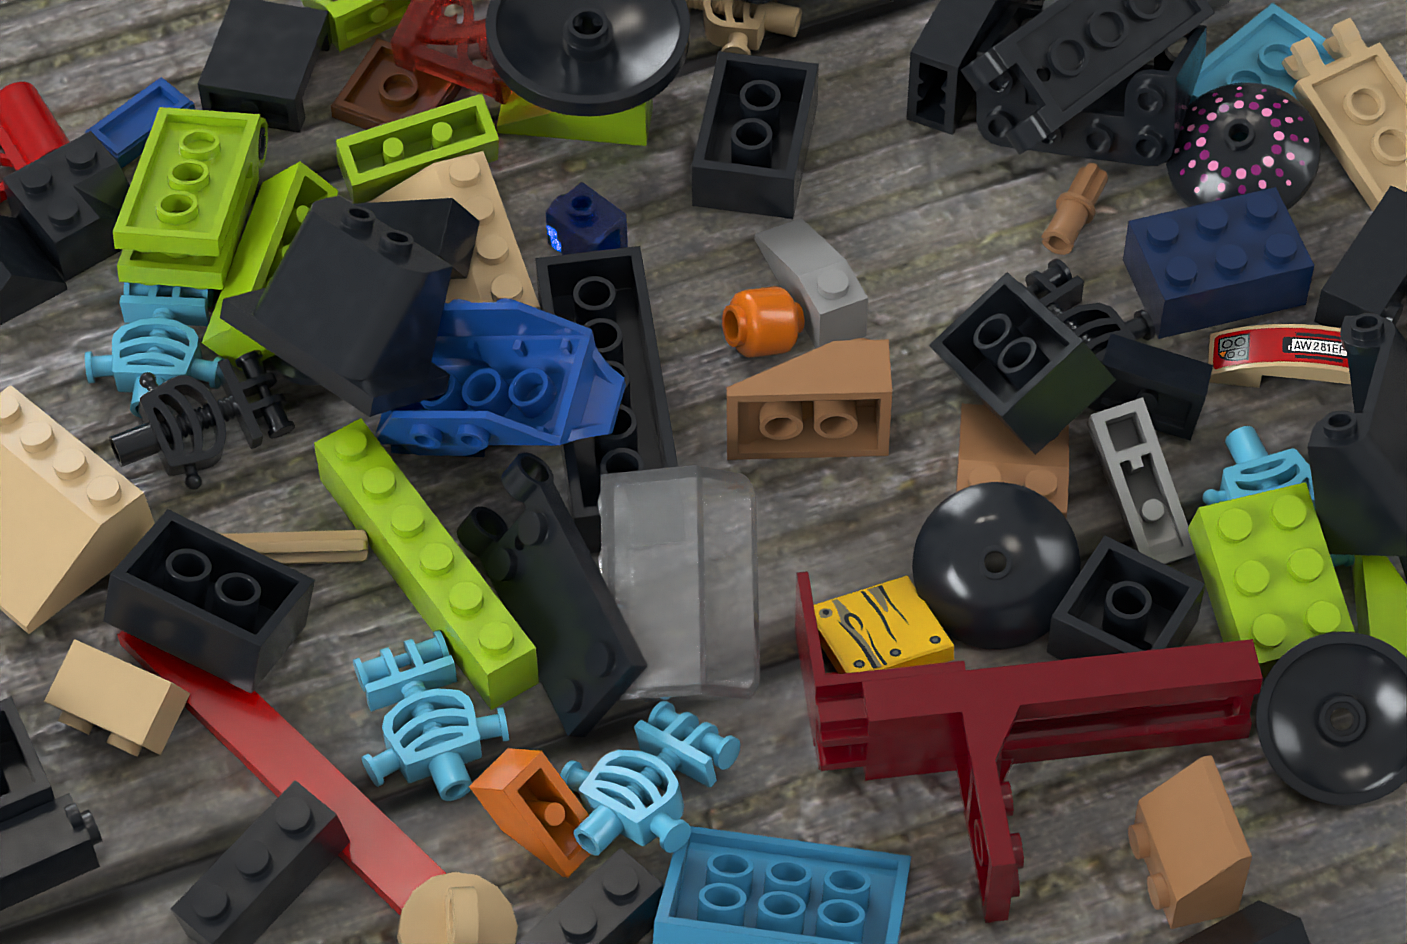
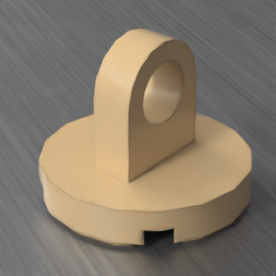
M451 872L430 878L412 892L400 915L397 939L399 944H516L518 926L511 903L497 886L478 875Z

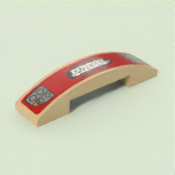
M1265 324L1212 333L1209 337L1207 361L1208 364L1213 365L1209 383L1259 388L1262 375L1351 384L1347 352L1341 344V328L1306 324Z

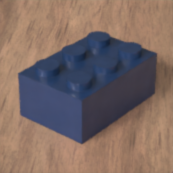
M1276 187L1128 221L1123 262L1145 311L1153 321L1158 339L1306 305L1314 263Z

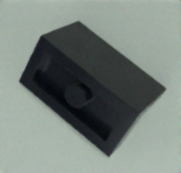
M1111 333L1102 364L1116 381L1095 402L1090 404L1088 409L1100 412L1143 397L1155 430L1191 441L1207 396L1213 365Z

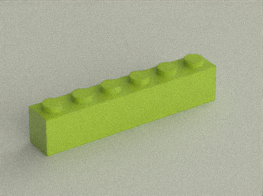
M362 418L314 442L320 481L355 528L366 531L370 548L433 632L441 631L449 654L452 655L453 660L488 707L493 710L539 684L536 647Z

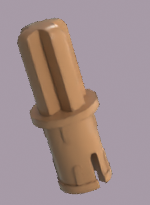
M1088 163L1086 167L1080 168L1069 190L1062 193L1056 200L1057 211L1041 237L1044 238L1042 241L1043 245L1051 252L1059 255L1069 254L1074 248V243L1083 226L1094 219L1096 212L1094 206L1108 181L1107 172L1099 169L1098 164Z

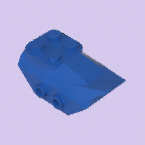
M503 298L496 302L481 303L454 299L450 303L444 304L431 361L450 374L446 394L382 413L375 437L381 445H402L408 452L415 455L467 456L487 448L488 445L559 446L583 438L608 435L614 429L626 386L625 378L615 371L600 354L595 346L593 331L590 328L512 299Z

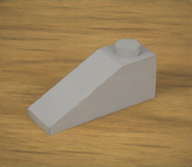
M800 218L755 234V242L779 285L789 292L794 302H798L801 305L805 319L804 329L815 348L832 341L866 337L868 296L847 260L808 223Z
M1143 397L1091 414L1086 424L1103 473L1135 550L1163 564L1195 555L1188 532V524Z

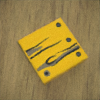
M908 576L814 605L820 645L838 674L946 663L954 660L953 643L925 601L918 596L916 588Z

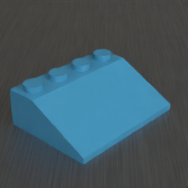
M690 826L691 834L688 841L681 849L673 852L654 921L653 944H899L911 856Z

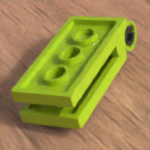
M159 107L113 230L115 249H123L117 263L119 282L141 283L149 286L192 287L200 290H223L259 182V169L263 168L266 160L268 128L265 118H260V114Z

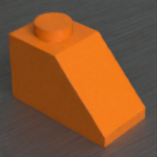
M507 748L469 786L504 833L562 877L568 878L591 855L579 845L573 834V831L589 814L542 751Z

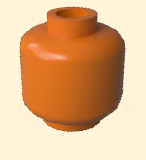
M780 286L740 291L734 295L730 305L725 307L722 315V328L726 341L747 358L778 355L791 351L797 342L798 334L803 331L805 323L801 305L798 302H794L789 292Z

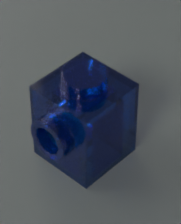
M583 182L579 183L567 194H561L555 198L546 210L548 244L562 255L628 247L627 214Z

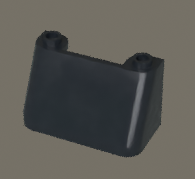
M1363 313L1357 316H1345L1340 335L1342 347L1347 352L1354 413L1344 410L1331 412L1318 421L1312 429L1307 448L1317 517L1329 554L1407 556V341L1391 320L1378 314Z

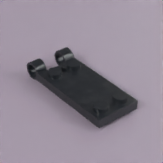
M1057 0L995 46L961 69V72L974 91H977L1008 68H1012L1039 107L1038 110L1004 133L1020 155L1045 139L1053 131L1215 12L1207 0ZM1038 68H1042L1047 72L1048 77L1045 82H1042L1036 74Z
M522 452L516 456L502 473L501 481L512 497L525 504L526 509L508 529L505 521L496 512L487 507H475L457 528V537L469 552L480 557L502 604L536 647L538 677L567 735L571 737H585L645 671L648 664L553 482L554 476L551 469L538 456Z

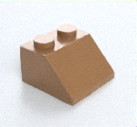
M1209 755L1199 758L1138 800L1134 824L1128 826V837L1132 852L1137 860L1144 858L1150 873L1147 877V887L1151 902L1156 910H1164L1171 929L1238 912L1252 859V854L1213 757Z

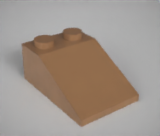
M856 338L832 341L726 387L727 460L888 456L892 406L889 339L870 340Z
M962 403L956 492L980 483L1006 482L1017 484L1036 491L1047 498L1067 519L1069 424L1054 440L1049 442L1035 455L985 405Z

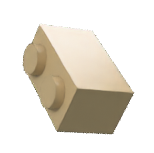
M74 639L44 702L62 710L58 719L59 722L88 735L94 725L110 732L106 743L138 757L142 747L159 755L162 754L190 693L168 680Z

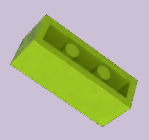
M482 93L336 139L337 162L353 204L373 200L433 163L484 151L486 160L490 163L498 160L499 137Z

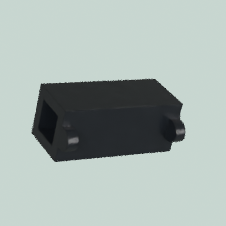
M70 793L0 823V911L100 867L93 846L103 841L97 824L89 809L80 813Z

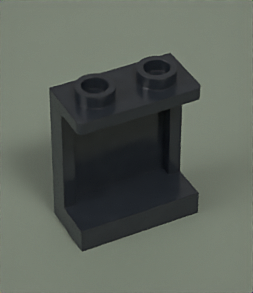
M231 0L198 81L202 110L260 114V118L266 119L267 128L300 133L306 118L303 95L320 50L329 51L332 44L328 11L264 0Z

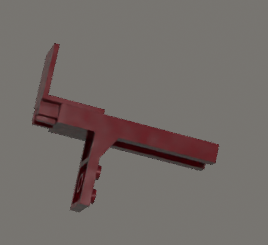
M808 571L796 573L795 635L818 770L827 771L863 767L865 781L956 771L985 923L1008 920L1011 898L1020 896L1018 869L1024 867L1023 846L1020 834L1010 833L1007 818L1013 816L1014 813L1011 786L1009 781H1005L1012 764L1249 738L1252 726L1250 710L1254 694H1259L1263 680L1253 639L966 670L964 661L825 675Z

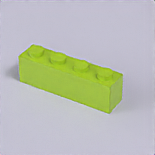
M301 161L262 183L229 269L224 288L221 290L202 340L204 345L222 358H228L229 362L236 368H238L235 363L236 359L250 351L260 350L263 355L262 361L275 354L220 318L223 299L266 288L312 204L317 200L337 196L339 190Z

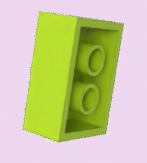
M1306 482L1206 505L1197 509L1188 527V532L1223 642L1253 639L1263 678H1266L1276 662L1297 644L1321 634L1355 632Z

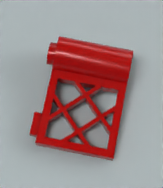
M15 82L0 90V149L2 148L4 153H0V166L13 167L17 171L70 142L33 84ZM3 181L0 182V203L7 200Z

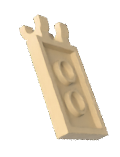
M1348 18L1333 25L1331 31L1334 36L1325 39L1322 44L1335 61L1325 65L1319 56L1316 46L1310 37H1307L1292 44L1290 50L1293 55L1285 58L1281 64L1293 79L1298 80L1292 89L1293 93L1308 110L1318 131L1373 212L1391 185L1407 192V81L1382 44L1379 42L1367 48L1361 39L1356 25L1351 18Z

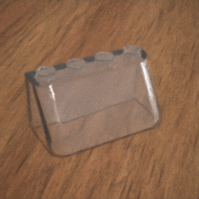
M701 465L601 475V494L598 499V510L601 516L602 549L599 554V567L609 591L648 664L645 671L617 702L719 701L752 698L758 689L760 681L757 503L751 481L740 473Z

